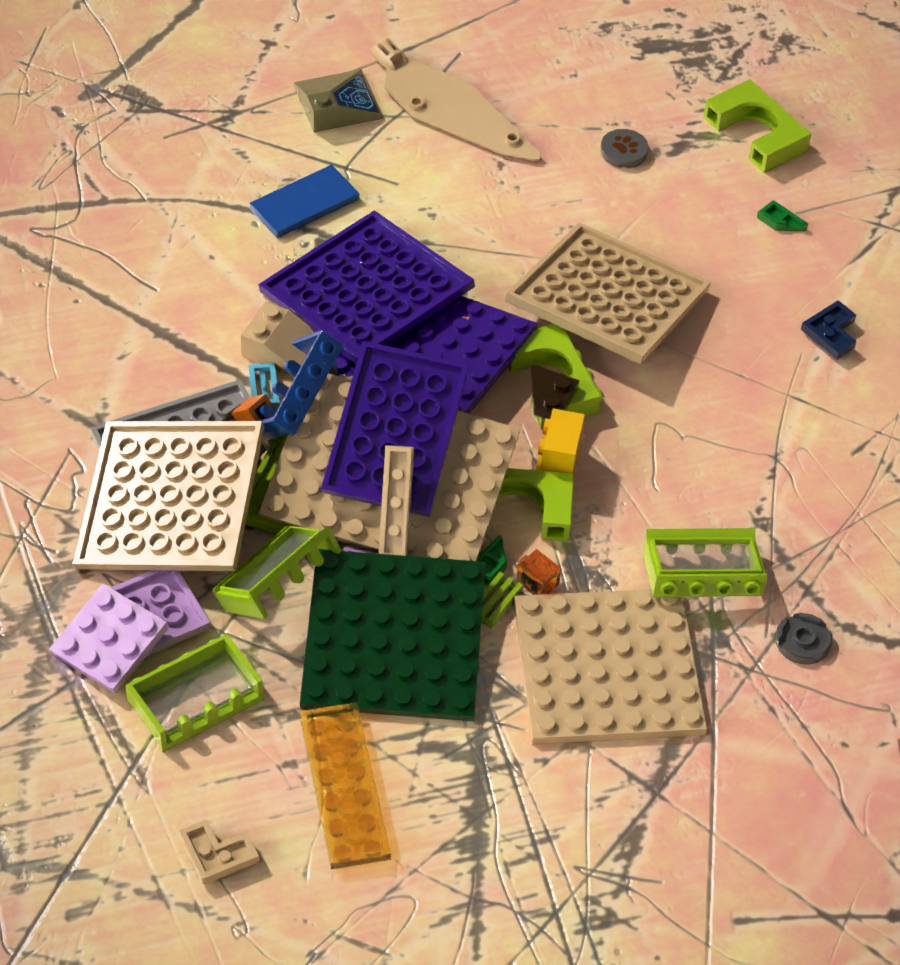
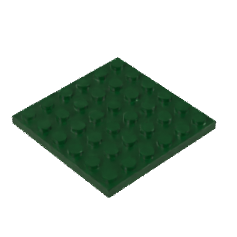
M319 549L324 562L321 566H315L300 708L474 722L486 562L341 551L339 554H336L332 550Z

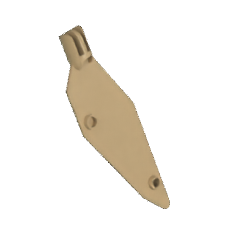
M389 38L379 42L377 46L371 47V54L386 68L385 90L413 118L505 156L538 161L541 158V153L469 82L406 57Z

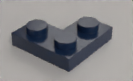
M839 300L802 323L801 330L836 360L855 349L857 341L842 330L855 322L856 314Z

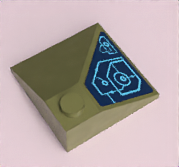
M362 69L294 82V88L314 133L382 119L383 115Z

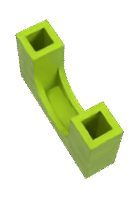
M751 79L706 100L703 118L717 131L743 120L759 121L773 130L751 143L749 160L763 173L808 151L811 133Z
M556 324L537 328L516 353L515 359L508 366L511 372L530 368L532 364L556 367L567 376L579 380V388L566 411L585 414L584 417L598 414L600 402L603 401L602 392L593 383L589 368H585L582 363L581 353L579 350H575L570 333L568 331L565 332L564 329ZM532 397L531 412L534 418L536 419L540 429H542L544 426L545 419L534 415Z
M508 468L498 498L517 494L532 499L542 511L541 540L569 542L573 473Z

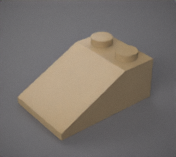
M266 301L241 334V356L260 364L275 363V370L293 376L284 369L285 362L294 360L302 366L307 355L292 344L294 340L314 332L309 325L291 311Z

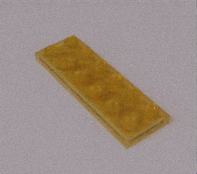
M357 702L299 711L331 870L391 860L390 846Z

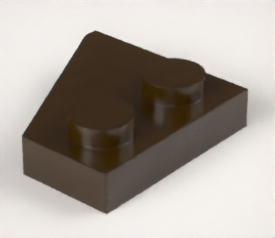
M535 364L531 365L530 376L532 378L534 415L550 419L553 408L566 411L579 388V380Z

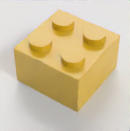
M553 408L551 418H545L543 434L546 436H543V439H540L538 455L542 456H538L537 471L573 473L574 478L581 447L585 414Z

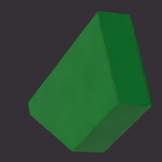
M774 200L757 213V219L775 231H806L808 228L807 222Z
M500 535L486 547L477 560L486 562L484 583L487 585L491 583L499 572L503 573L507 569L503 539Z

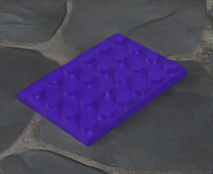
M363 341L321 486V493L382 506L385 445L414 447L410 513L430 517L468 375L469 364Z

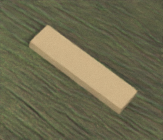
M385 445L379 554L408 556L414 447Z

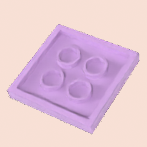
M151 570L111 587L168 623L170 628L147 656L211 629V622L179 571Z
M102 583L49 650L60 660L114 694H117L170 627L163 619Z

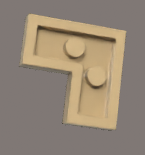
M207 819L179 830L180 840L202 885L259 863V855L247 832L218 843Z

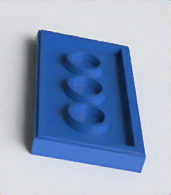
M329 165L250 202V209L274 236L279 238L359 200V192L333 165Z

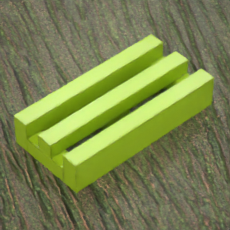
M499 572L483 591L484 605L497 588L502 585L482 609L481 622L490 628L495 626L512 605L514 596H519L523 591V584L520 582L515 584L514 579L508 577V579L504 578L502 572ZM508 589L512 590L494 613L487 617V614L495 607Z

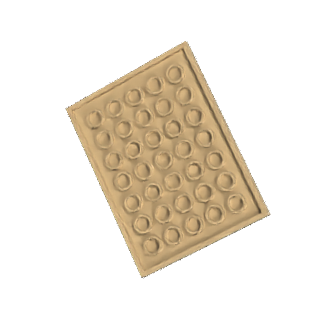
M328 373L296 435L288 434L258 513L259 518L286 526L291 524L296 527L319 530L329 526L337 541L379 553L382 506L321 493V486L352 381ZM461 411L457 412L430 517L410 513L408 556L467 561L478 560L520 434V428Z

